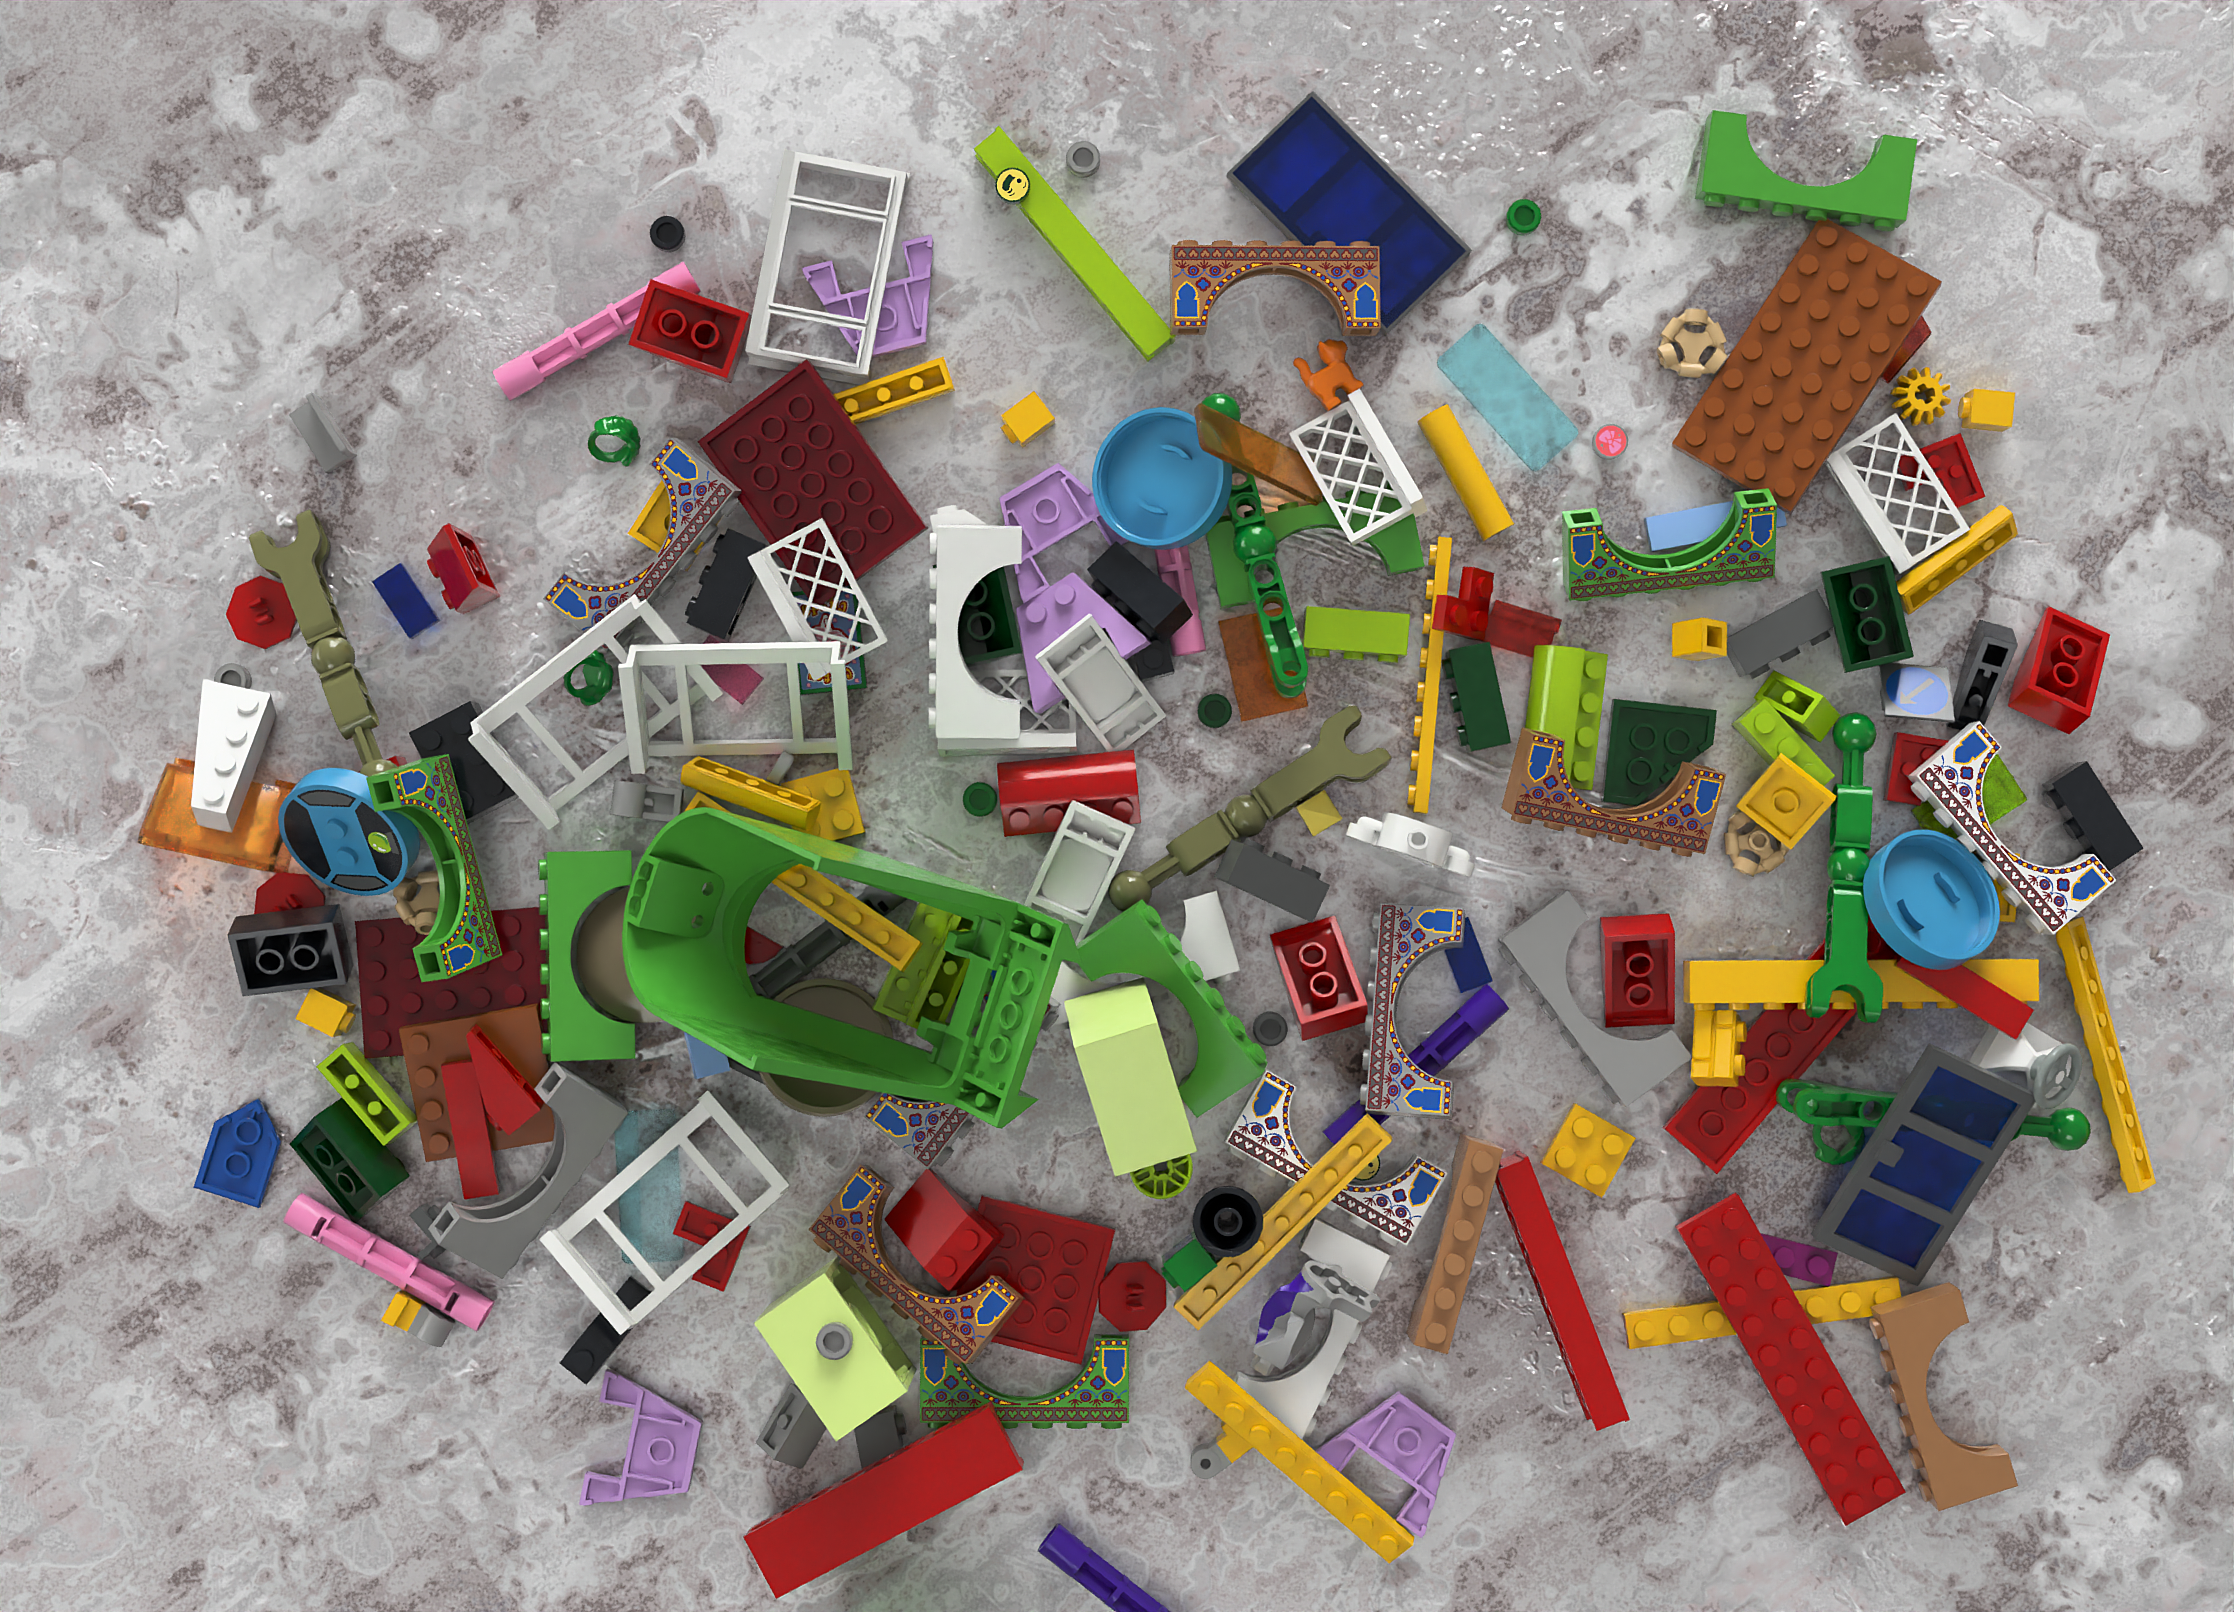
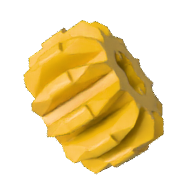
M1929 367L1923 368L1920 373L1916 368H1911L1908 370L1907 377L1901 375L1896 379L1899 387L1893 388L1890 394L1899 398V400L1892 403L1891 408L1897 409L1901 407L1903 409L1899 415L1901 420L1911 415L1912 426L1919 425L1921 420L1926 425H1930L1934 422V416L1938 418L1944 416L1945 411L1942 406L1951 403L1949 397L1942 395V393L1950 389V385L1944 384L1940 386L1938 382L1942 379L1943 375L1937 373L1931 378ZM1924 393L1926 395V399L1924 401L1923 399L1917 400L1915 394Z

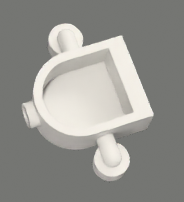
M1383 813L1381 821L1361 817L1358 819L1357 824L1350 822L1346 836L1372 844L1373 847L1436 868H1443L1471 878L1475 864L1469 862L1470 855L1466 850L1450 845L1453 837L1452 833L1398 814Z

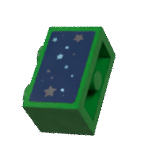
M1193 1231L1162 1256L1163 1267L1161 1270L1163 1272L1161 1273L1174 1289L1180 1286L1186 1292L1218 1265L1215 1256L1200 1244Z

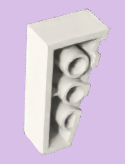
M203 679L191 808L199 826L233 832L277 715L271 694Z

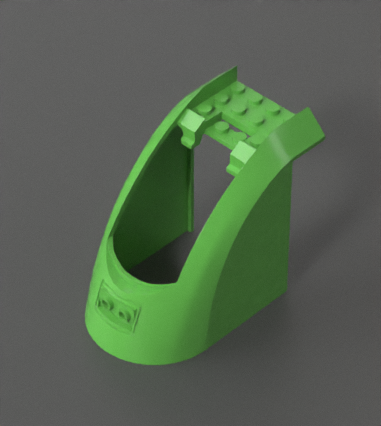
M708 807L694 808L679 814L669 821L654 837L635 871L628 892L623 918L622 946L624 964L631 988L640 1003L655 1016L754 1071L951 1104L1001 1129L1039 1100L1021 1091L1020 1088L1062 960L1083 964L1069 925L1028 906L888 857L793 829ZM802 864L812 867L813 870L866 884L974 922L971 930L964 932L953 930L949 931L943 950L970 959V963L951 1022L947 1023L924 1016L921 1017L916 1035L933 1045L932 1052L874 1031L755 993L746 969L744 952L745 933L754 905L762 892L778 875L793 866ZM706 883V888L702 891L703 885ZM696 916V920L692 924V919ZM992 970L997 971L994 982L991 976ZM990 992L982 1016V1010L980 1009L984 998V994H988ZM979 1026L977 1034H972L973 1028Z

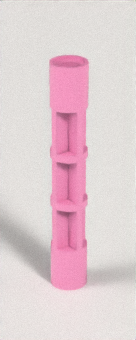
M684 262L652 279L693 294L701 292ZM648 285L615 304L610 303L606 305L607 309L574 328H566L564 330L565 333L530 352L528 350L493 370L497 382L508 399L511 401L545 382L546 377L577 359H585L588 357L587 354L617 336L621 334L625 336L630 333L629 329L635 326Z
M1188 546L1168 550L1154 549L1159 578L1186 601L1193 614L1169 638L1172 656H1184L1206 651L1202 622L1199 620L1200 611Z
M304 1193L297 1196L286 1213L283 1221L286 1225L345 1256L357 1265L368 1269L398 1286L403 1291H407L432 1305L442 1313L476 1332L481 1328L493 1308L494 1300L423 1262V1260L412 1256L382 1239L377 1234H373Z

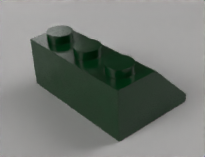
M1890 556L1820 572L1844 673L1914 657Z
M1004 566L984 576L970 591L962 606L958 621V639L967 667L991 663L1022 653Z
M340 1098L314 1116L290 1143V1146L354 1223L362 1219L410 1177L402 1161L395 1157L386 1146L382 1145L343 1098Z

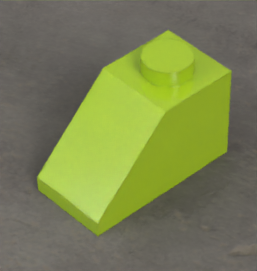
M1775 670L1754 696L1756 701L1766 699L1792 728L1821 743L1841 716L1823 695Z

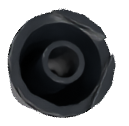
M1221 1186L1207 1192L1197 1203L1193 1213V1229L1198 1241L1208 1252L1220 1257H1236L1251 1249L1258 1242L1263 1230V1214L1258 1202L1250 1193L1234 1186ZM1223 1212H1232L1231 1217L1228 1219L1219 1217Z

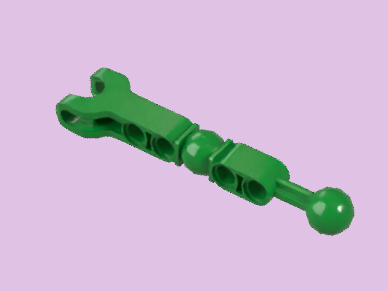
M1213 393L1200 403L1197 417L1209 425L1223 441L1230 457L1232 474L1240 473L1246 478V481L1241 485L1232 484L1227 503L1228 513L1235 533L1233 550L1237 558L1244 563L1245 572H1248V586L1258 618L1275 689L1282 697L1295 698L1305 690L1308 664L1288 602L1280 569L1276 563V537L1273 531L1265 525V516H1261V500L1253 471L1250 465L1242 460L1234 432L1241 419V409L1237 401L1225 393ZM1248 505L1255 510V514L1249 518H1243L1236 511L1239 507ZM1265 570L1272 574L1273 580L1267 584H1262L1255 579L1254 575L1259 571ZM1269 603H1275L1283 611L1280 615L1271 617L1264 612L1263 608ZM1294 671L1297 675L1288 676L1284 672Z
M1858 712L1847 713L1839 717L1832 730L1834 744L1843 753L1842 784L1836 783L1833 786L1832 793L1836 795V798L1831 804L1829 852L1832 854L1828 858L1826 868L1829 879L1832 882L1828 885L1824 965L1806 983L1805 1007L1806 1014L1809 1017L1820 1018L1829 1009L1832 992L1841 990L1849 993L1855 999L1857 1015L1860 1021L1876 1023L1882 1011L1883 982L1867 963L1868 911L1863 894V880L1870 862L1866 853L1870 850L1873 792L1871 787L1863 786L1864 753L1869 751L1874 745L1877 733L1875 725L1870 718Z
M1786 1079L1777 1088L1776 1100L1780 1107L1794 1113L1798 1119L1808 1124L1823 1126L1852 1125L1877 1128L1898 1093L1835 1086L1812 1080ZM1794 1088L1801 1089L1797 1093L1794 1103H1789L1787 1099L1789 1091ZM1939 1093L1925 1095L1922 1098L1918 1097L1910 1110L1959 1134L1963 1133L1972 1138L1995 1140L2002 1128L1997 1129L1998 1120L2006 1115L2007 1122L2013 1110L1998 1103L1969 1100L1955 1101ZM1873 1101V1110L1868 1115H1864V1106L1868 1102ZM2062 1108L2057 1109L2049 1117L2027 1115L2012 1140L2020 1135L2047 1137L2050 1143L2057 1149L2072 1151L2080 1149L2087 1143L2091 1134V1128L2088 1119L2080 1110ZM1973 1112V1120L1970 1124L1964 1126L1965 1116ZM1901 1124L1898 1130L1908 1131L1913 1129Z

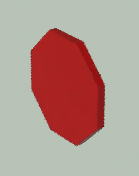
M258 576L235 587L226 612V617L236 638L263 649H268L291 638L297 621L283 583L263 576Z
M277 872L257 888L254 914L325 906L326 896L307 874Z
M1144 1260L1117 1263L1098 1285L1099 1313L1120 1332L1147 1330L1166 1308V1280Z

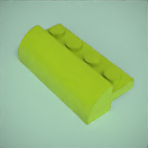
M1535 645L1525 728L1555 734L1565 740L1564 766L1571 785L1574 789L1592 791L1608 654L1567 646Z
M919 902L906 932L921 941L923 945L904 972L893 965L890 966L872 1009L915 1029H918L922 1016L945 1022L964 981L970 959L951 954L943 949L949 931H969L972 929L974 922Z

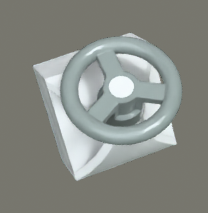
M2026 1023L2016 1040L1990 1025L1969 1062L2033 1091L2035 1104L2032 1108H2036L2038 1104L2041 1108L2051 1109L2063 1103L2074 1090L2082 1070V1055L2075 1045L2070 1043L2062 1044L2029 1023ZM2070 1055L2071 1069L2067 1077L2066 1064ZM2053 1087H2062L2053 1097H2045Z

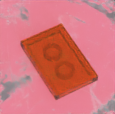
M1279 607L1264 612L1268 616L1276 617L1283 610ZM1256 613L1218 621L1241 722L1308 707L1305 690L1295 698H1285L1277 693L1269 669ZM1294 671L1284 672L1288 676L1297 675Z

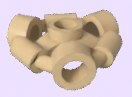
M1686 309L1685 313L1678 318L1673 317L1660 334L1662 341L1660 347L1657 348L1658 358L1665 369L1670 368L1677 371L1678 376L1701 378L1702 374H1715L1728 356L1725 354L1724 343L1727 340L1719 322L1714 323L1708 316V311L1703 309ZM1684 324L1690 326L1706 325L1703 333H1693L1686 331ZM1672 342H1676L1682 351L1684 359L1680 363L1673 346L1670 344ZM1708 346L1716 348L1703 366L1699 361L1703 350Z
M1739 810L1728 818V831L1724 833L1726 855L1729 854L1734 864L1732 868L1751 877L1764 871L1768 874L1785 862L1784 856L1790 849L1777 838L1776 842L1779 850L1772 849L1770 833L1758 823L1750 832L1744 835L1739 834L1737 829L1752 820ZM1742 850L1754 852L1760 858L1759 864L1739 856Z
M437 870L418 872V876L412 878L404 877L393 890V896L397 900L395 910L406 925H413L415 930L423 935L430 933L437 917L435 913L438 912L440 896L437 889L439 885ZM418 885H420L422 888L419 894L414 898L417 892Z

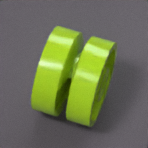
M1187 1154L1166 1161V1170L1156 1171L1154 1165L1132 1171L1130 1172L1131 1179L1136 1188L1150 1198H1172L1181 1193L1191 1179L1193 1171L1191 1155Z

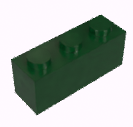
M1490 642L1451 649L1445 652L1446 659H1442V669L1445 679H1451L1454 692L1449 693V701L1452 712H1458L1461 726L1456 727V733L1460 747L1466 746V751L1469 753L1510 744L1511 738Z

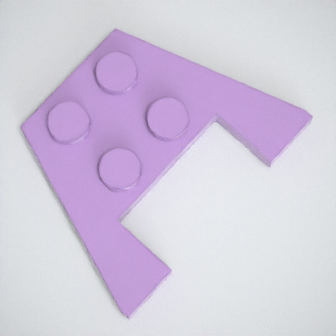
M932 235L901 242L910 277L886 283L872 358L927 343L933 255ZM832 260L802 268L804 276L828 313L864 320L870 287L841 294ZM838 327L857 356L862 331Z
M1059 463L999 498L1005 526H1022V564H1014V569L1023 603L1050 587L1033 557L1091 522L1096 523L1109 547L1116 541L1122 546L1130 542L1117 534L1105 522L1097 508L1093 493Z
M1073 572L1016 608L1034 711L1039 714L1065 699V696L1054 684L1035 656L1089 613L1104 633L1108 632L1120 656L1125 660L1152 644L1147 636L1141 633L1129 620Z
M607 1369L604 1375L599 1402L635 1409L622 1478L587 1471L584 1477L579 1505L585 1506L606 1501L615 1502L636 1497L645 1498L688 1492L703 1421L616 1371Z
M1398 1391L1315 1450V1452L1341 1472L1356 1450L1361 1448L1415 1488L1414 1492L1395 1518L1422 1538L1426 1532L1428 1518L1436 1500V1493L1441 1477L1444 1475L1456 1433Z

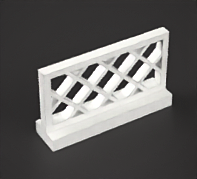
M1360 388L1348 394L1349 401L1289 433L1352 546L1411 514H1414L1416 518L1427 512L1423 496ZM1348 413L1352 419L1349 433L1332 430L1335 420ZM1356 430L1359 431L1361 436L1355 435ZM1311 433L1323 435L1318 450L1304 447L1300 439ZM1329 437L1346 440L1341 455L1325 452ZM1352 442L1367 445L1368 450L1364 460L1347 457ZM1310 456H1315L1314 463ZM1372 456L1374 457L1376 463L1370 462ZM1322 458L1338 462L1334 477L1318 472ZM1345 464L1362 467L1357 482L1340 479ZM1368 469L1383 473L1384 477L1380 488L1363 484ZM1325 482L1331 484L1330 489L1327 488ZM1388 483H1389L1390 487L1392 488V490L1386 489ZM1337 485L1354 489L1349 504L1334 500L1333 497ZM1360 491L1378 494L1372 510L1356 506ZM1384 496L1398 499L1402 506L1390 514L1379 511ZM1341 510L1347 511L1345 517L1343 516ZM1357 513L1370 516L1367 527L1353 533L1349 526L1352 514Z
M1896 413L1831 453L1825 462L1827 469L1884 557L1890 556L1895 575L1904 572L1912 567V565L1970 530ZM1891 424L1894 425L1900 435L1897 449L1878 445L1881 430ZM1875 435L1873 444L1863 442ZM1904 442L1907 445L1910 452L1902 450ZM1857 445L1872 448L1867 468L1853 465L1846 452ZM1876 449L1896 453L1891 473L1872 469ZM1900 455L1915 458L1919 464L1916 478L1896 474ZM1858 471L1866 472L1864 480ZM1922 471L1929 481L1921 479ZM1871 473L1890 477L1886 497L1872 494L1869 490L1868 483ZM1895 479L1914 482L1910 502L1890 498ZM1919 484L1933 486L1937 492L1934 507L1915 503ZM1876 500L1884 501L1883 510ZM1941 500L1947 510L1939 508ZM1889 502L1909 506L1904 526L1890 523L1886 514ZM1913 508L1933 511L1928 531L1909 527ZM1938 513L1951 515L1959 527L1948 535L1933 532ZM1895 529L1903 530L1901 538ZM1908 531L1927 535L1924 550L1913 557L1905 546ZM1932 537L1942 538L1930 546Z
M823 518L748 557L751 566L793 642H818L815 634L823 636L822 642H826L828 637L847 643L843 657H841V660H845V664L888 642L884 631ZM820 528L826 539L822 554L803 548L806 535ZM801 537L799 547L789 544ZM782 547L797 551L792 570L777 566L771 553ZM828 547H830L835 558L826 556ZM801 552L821 558L815 577L795 572ZM825 560L840 565L843 573L839 585L819 579ZM781 572L790 574L788 584ZM794 576L814 582L808 601L794 597L790 588ZM845 577L852 589L843 586ZM818 583L837 589L832 608L812 602ZM841 590L856 595L859 601L856 615L836 610ZM798 603L807 605L804 614ZM810 607L830 612L825 632L810 627L807 621ZM861 608H863L868 619L859 617ZM834 614L854 620L848 639L829 633ZM857 622L872 625L878 638L868 644L853 641L852 638ZM850 645L860 647L848 654ZM830 662L804 663L814 681L831 672Z
M1026 670L970 671L981 684L985 680L994 679L1003 687L997 695L1003 696L1008 692L1014 699L1020 700V712L1025 708L1038 721L1029 730H1020V739L938 738L940 757L1077 754L1076 711L1070 703L1069 709L1063 705L1067 700L1065 697V699L1052 706L1042 717L1028 705L1032 701L1031 694L1023 700L1011 689L1019 679H1028ZM1002 679L1011 680L1006 684ZM1060 708L1069 717V729H1054L1046 720ZM1041 725H1043V726L1046 728V730H1037V729H1038Z

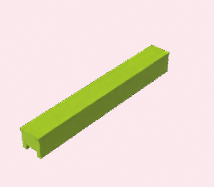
M996 127L991 135L974 148V151L977 153L975 155L976 159L995 181L997 176L1007 168H1018L1026 173L1030 181V192L1028 197L1023 202L1016 204V206L1146 361L1149 362L1169 344L1172 345L1175 342L1176 335H1170V328L1001 127Z

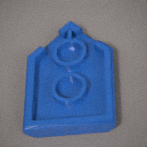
M260 1099L214 1122L193 1188L261 1208L282 1141Z

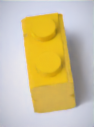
M1695 1011L1691 1079L1696 1085L1738 1086V1077L1744 1076L1745 1057L1740 1055V1042H1746L1747 1025L1745 1021H1741L1742 1019L1736 1011Z

